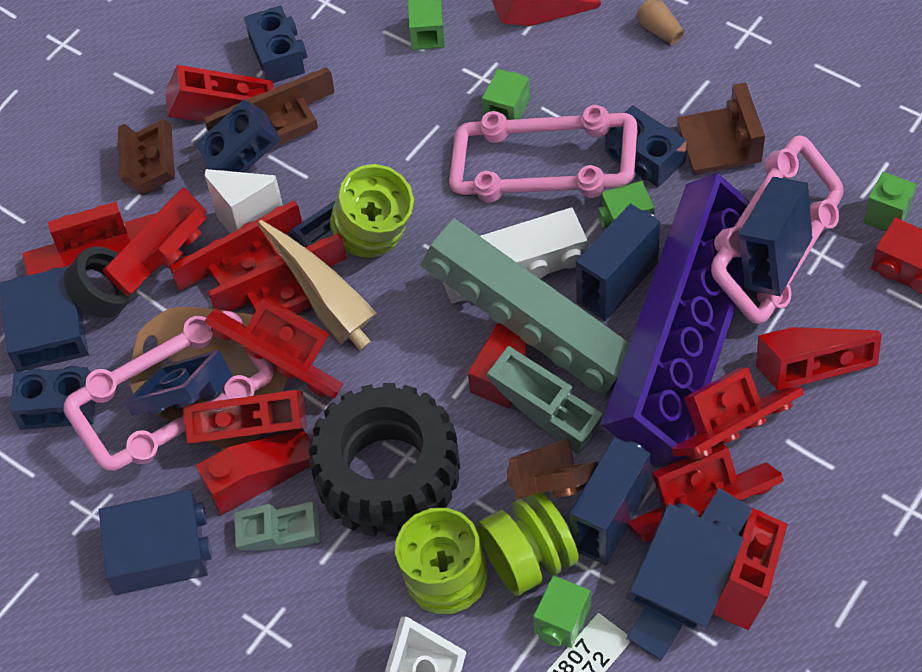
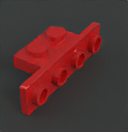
M181 188L103 269V273L125 295L129 296L159 266L163 264L166 268L170 267L183 254L179 250L182 244L188 247L202 233L198 227L207 218L205 216L207 213L206 209L186 188Z
M116 201L49 221L47 223L54 243L23 253L27 276L46 272L53 268L67 267L83 250L92 246L105 247L119 253L157 213L124 222Z
M291 201L284 206L276 207L267 215L244 224L240 229L221 239L214 240L208 246L191 255L180 258L169 267L178 290H183L209 275L212 276L217 285L243 276L255 268L263 267L281 259V256L258 227L257 223L262 220L282 233L287 234L291 229L302 223L297 203Z
M339 233L328 238H322L316 243L305 247L329 267L347 258L344 242ZM282 258L263 267L255 268L243 276L229 282H224L208 291L212 308L223 311H232L248 303L256 311L265 296L295 314L312 307L304 290Z
M266 296L260 302L247 326L218 309H214L204 321L207 325L211 326V331L216 336L224 340L233 339L243 345V350L256 359L265 358L274 363L278 372L286 377L293 379L297 377L308 383V388L321 397L326 398L330 396L335 399L344 385L339 380L312 365L330 334Z
M749 368L735 369L684 397L697 434L672 447L673 456L689 455L690 460H695L713 452L711 447L717 443L731 442L740 437V430L757 427L767 421L765 416L768 414L780 413L790 409L793 406L792 401L804 395L802 387H792L780 391L776 389L759 398Z
M717 444L711 447L713 452L703 458L690 460L687 457L652 472L662 507L630 520L628 523L629 528L642 542L650 541L660 516L669 503L674 506L677 503L688 505L697 510L699 513L698 517L701 518L719 488L741 501L752 495H762L769 492L773 486L784 481L782 473L765 462L736 474L729 448L724 444Z

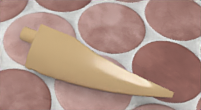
M258 221V227L290 268L307 295L317 317L336 340L342 345L350 339L359 351L368 346L371 341L361 328L377 315L375 310L346 281L312 252L266 222Z

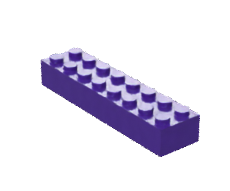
M718 172L688 183L685 186L601 426L624 442H635L651 453L650 464L653 466L687 458V456H673L671 450L672 447L694 436L696 430L684 397L711 383L736 306L712 276L711 264L718 253L715 249L714 241L723 229L732 228L736 225L750 201ZM734 257L730 260L726 270L742 288L744 282L741 257Z

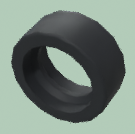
M92 246L83 250L69 265L64 274V285L68 296L74 304L85 313L98 318H111L119 314L137 292L136 289L129 296L125 295L103 273V269L118 254L105 247ZM85 269L95 270L108 278L115 289L116 296H111L97 289L88 279Z

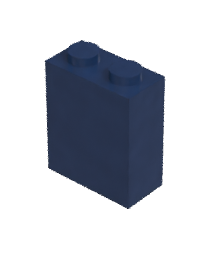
M772 177L740 230L739 243L746 290L779 297L782 295L813 239L807 182Z
M630 203L576 261V302L604 321L614 313L658 264L660 221L652 213L641 210Z
M69 266L53 268L46 272L28 276H18L11 280L0 282V299L7 353L17 372L89 356L82 310L68 296L64 285V274Z
M614 437L570 512V532L577 552L605 566L608 564L629 527V521L634 518L649 491L651 453L647 452L641 445L632 441L624 442Z
M191 489L98 509L106 580L115 595L208 575L206 561L212 560V550L208 536L203 537L201 526L207 525V515L204 503L196 502Z
M669 503L660 516L625 599L642 607H647L700 633L709 623L744 538L735 534L736 529L727 523L717 520L711 523L698 517V511L688 505L677 503L674 506Z

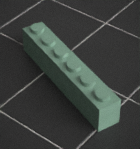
M455 218L449 222L432 242L420 264L421 267L427 270L434 278L441 280L458 292L463 299L472 302L486 312L494 321L501 323L514 332L525 343L535 347L549 357L557 366L564 368L577 377L585 386L595 390L604 397L618 378L630 344L627 340Z

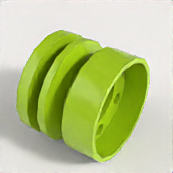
M378 164L363 165L349 172L341 183L330 219L332 234L339 233L343 239L345 250L355 256L373 258L385 255L393 250L401 239L405 226L412 214L414 197L411 186L400 173L387 166Z
M543 492L526 497V502L522 499L512 502L515 521L508 513L501 509L476 522V530L487 557L503 583L515 596H520L542 583L539 564L549 574L557 575L561 572V565L567 568L578 563L577 548L568 525L551 500Z
M430 508L415 514L402 526L395 542V556L411 599L422 609L435 614H455L469 608L481 597L488 582V567L479 535L471 520L463 513L449 508Z

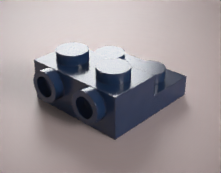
M220 350L161 365L125 404L133 416L148 412L149 415H154L165 410L168 406H173L174 409L185 407L194 403L199 398H202L203 401H208L223 392L222 387L233 375Z

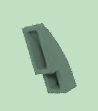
M510 346L505 349L487 373V378L521 412L556 440L569 439L571 450L577 454L581 452L599 427L603 413L571 394L573 386Z

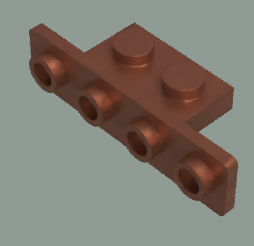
M325 67L246 100L267 114L281 139L274 147L318 129L317 120L307 104L335 92L332 74L329 68ZM238 104L205 117L204 123L207 132Z
M560 440L509 458L507 481L510 488L514 490L516 499L526 498L533 494L547 491L552 492L553 498L574 495L577 493L576 491L584 490L598 466V461L574 464L570 440Z

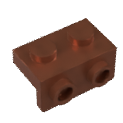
M162 119L138 132L133 131L126 124L118 126V173L124 184L143 195L175 179L172 126Z

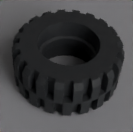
M383 383V387L373 388L372 384L361 386L362 391L353 394L352 390L341 396L342 402L338 405L333 402L324 410L326 419L319 418L313 427L314 436L309 439V464L321 503L326 505L327 512L334 519L341 518L343 526L352 531L356 530L358 526L362 527L364 535L376 536L377 531H385L386 537L398 536L397 530H401L402 526L415 514L430 508H438L439 506L446 508L452 500V491L457 489L458 470L460 469L454 425L450 423L449 414L443 406H436L435 399L429 394L422 393L419 396L417 388L404 385L403 389L396 388L395 383ZM393 439L404 441L421 452L418 460L409 470L390 479H369L358 475L350 469L354 457L363 448L381 440Z

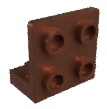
M746 82L732 85L731 99L727 100L726 108L677 118L680 135L687 140L686 153L694 174L762 162L765 134Z

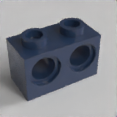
M281 5L244 17L249 41L266 80H272L273 83L305 73L303 59L308 58L304 43L302 39H295V36L298 35L292 16L286 18Z
M244 99L195 145L209 170L245 173L281 139L265 111Z
M632 105L624 113L632 115L637 121L634 172L639 178L648 180L659 187L685 163L687 140ZM611 127L605 134V152L616 162H621L623 127Z
M68 366L64 369H31L27 372H14L10 412L19 429L72 426L64 413V402L71 393L85 386L86 378L90 374L88 367ZM90 400L81 405L79 409L91 425L94 424L95 401Z

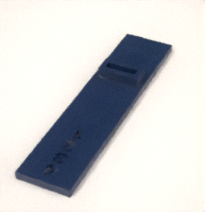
M719 488L701 518L711 523L714 520L727 523L736 529L735 534L738 535L753 508ZM645 607L626 639L661 661L683 624Z

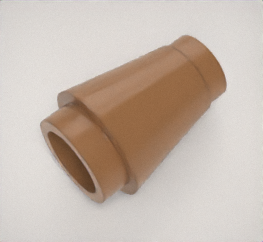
M647 0L636 13L640 26L670 45L676 44L685 33V30L663 0Z

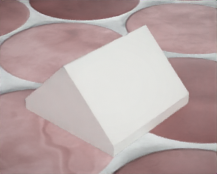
M208 169L205 171L206 182L217 218L230 234L240 229L244 224L267 215L276 207L283 206L275 175Z
M406 616L401 617L385 672H461L466 651Z

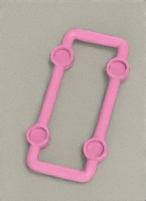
M599 105L587 107L583 115L507 120L499 112H488L480 122L464 123L456 130L449 176L450 188L458 195H477L485 203L498 200L503 193L580 190L581 194L585 197H598L606 188L623 187L633 179L637 121L628 113L609 114L604 107ZM611 127H623L620 173L604 174L600 168L588 165L583 167L577 176L500 179L494 172L483 171L476 176L474 181H463L469 136L484 135L487 141L498 143L505 140L509 133L585 129L588 135L600 137L605 135Z
M798 135L792 137L784 149L773 151L766 158L765 170L768 175L736 225L732 228L723 229L714 241V246L718 253L711 264L712 276L745 317L754 324L765 323L770 318L774 309L784 308L789 304L791 300V288L789 286L822 230L835 227L839 220L837 206L844 194L843 183L811 141L805 136ZM800 151L827 185L829 193L825 200L814 202L810 206L813 239L782 295L779 297L757 292V298L760 302V306L757 308L730 276L726 267L732 258L741 257L739 232L771 178H790L795 176L799 167L797 154Z
M222 311L226 315L245 325L236 313H233L231 311ZM193 316L185 322L181 334L111 372L105 369L92 371L86 378L85 386L66 398L64 413L101 468L107 471H115L131 462L136 464L150 463L155 458L159 446L186 431L184 415L153 433L148 431L134 432L129 436L125 449L110 455L79 407L90 400L97 403L109 401L114 397L116 387L119 384L188 346L194 349L206 347L210 344L213 337L211 326L204 322L206 317ZM248 354L259 372L249 378L242 375L231 377L225 384L223 393L207 402L253 396L254 391L271 381L274 375V368L271 362L265 358L256 359Z

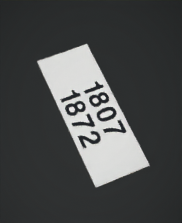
M597 613L577 636L573 647H568L547 672H606L630 644V641L626 639L628 634L600 613Z

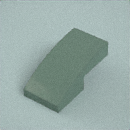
M313 501L278 510L271 504L234 512L236 548L239 551L277 550L321 542L318 507Z

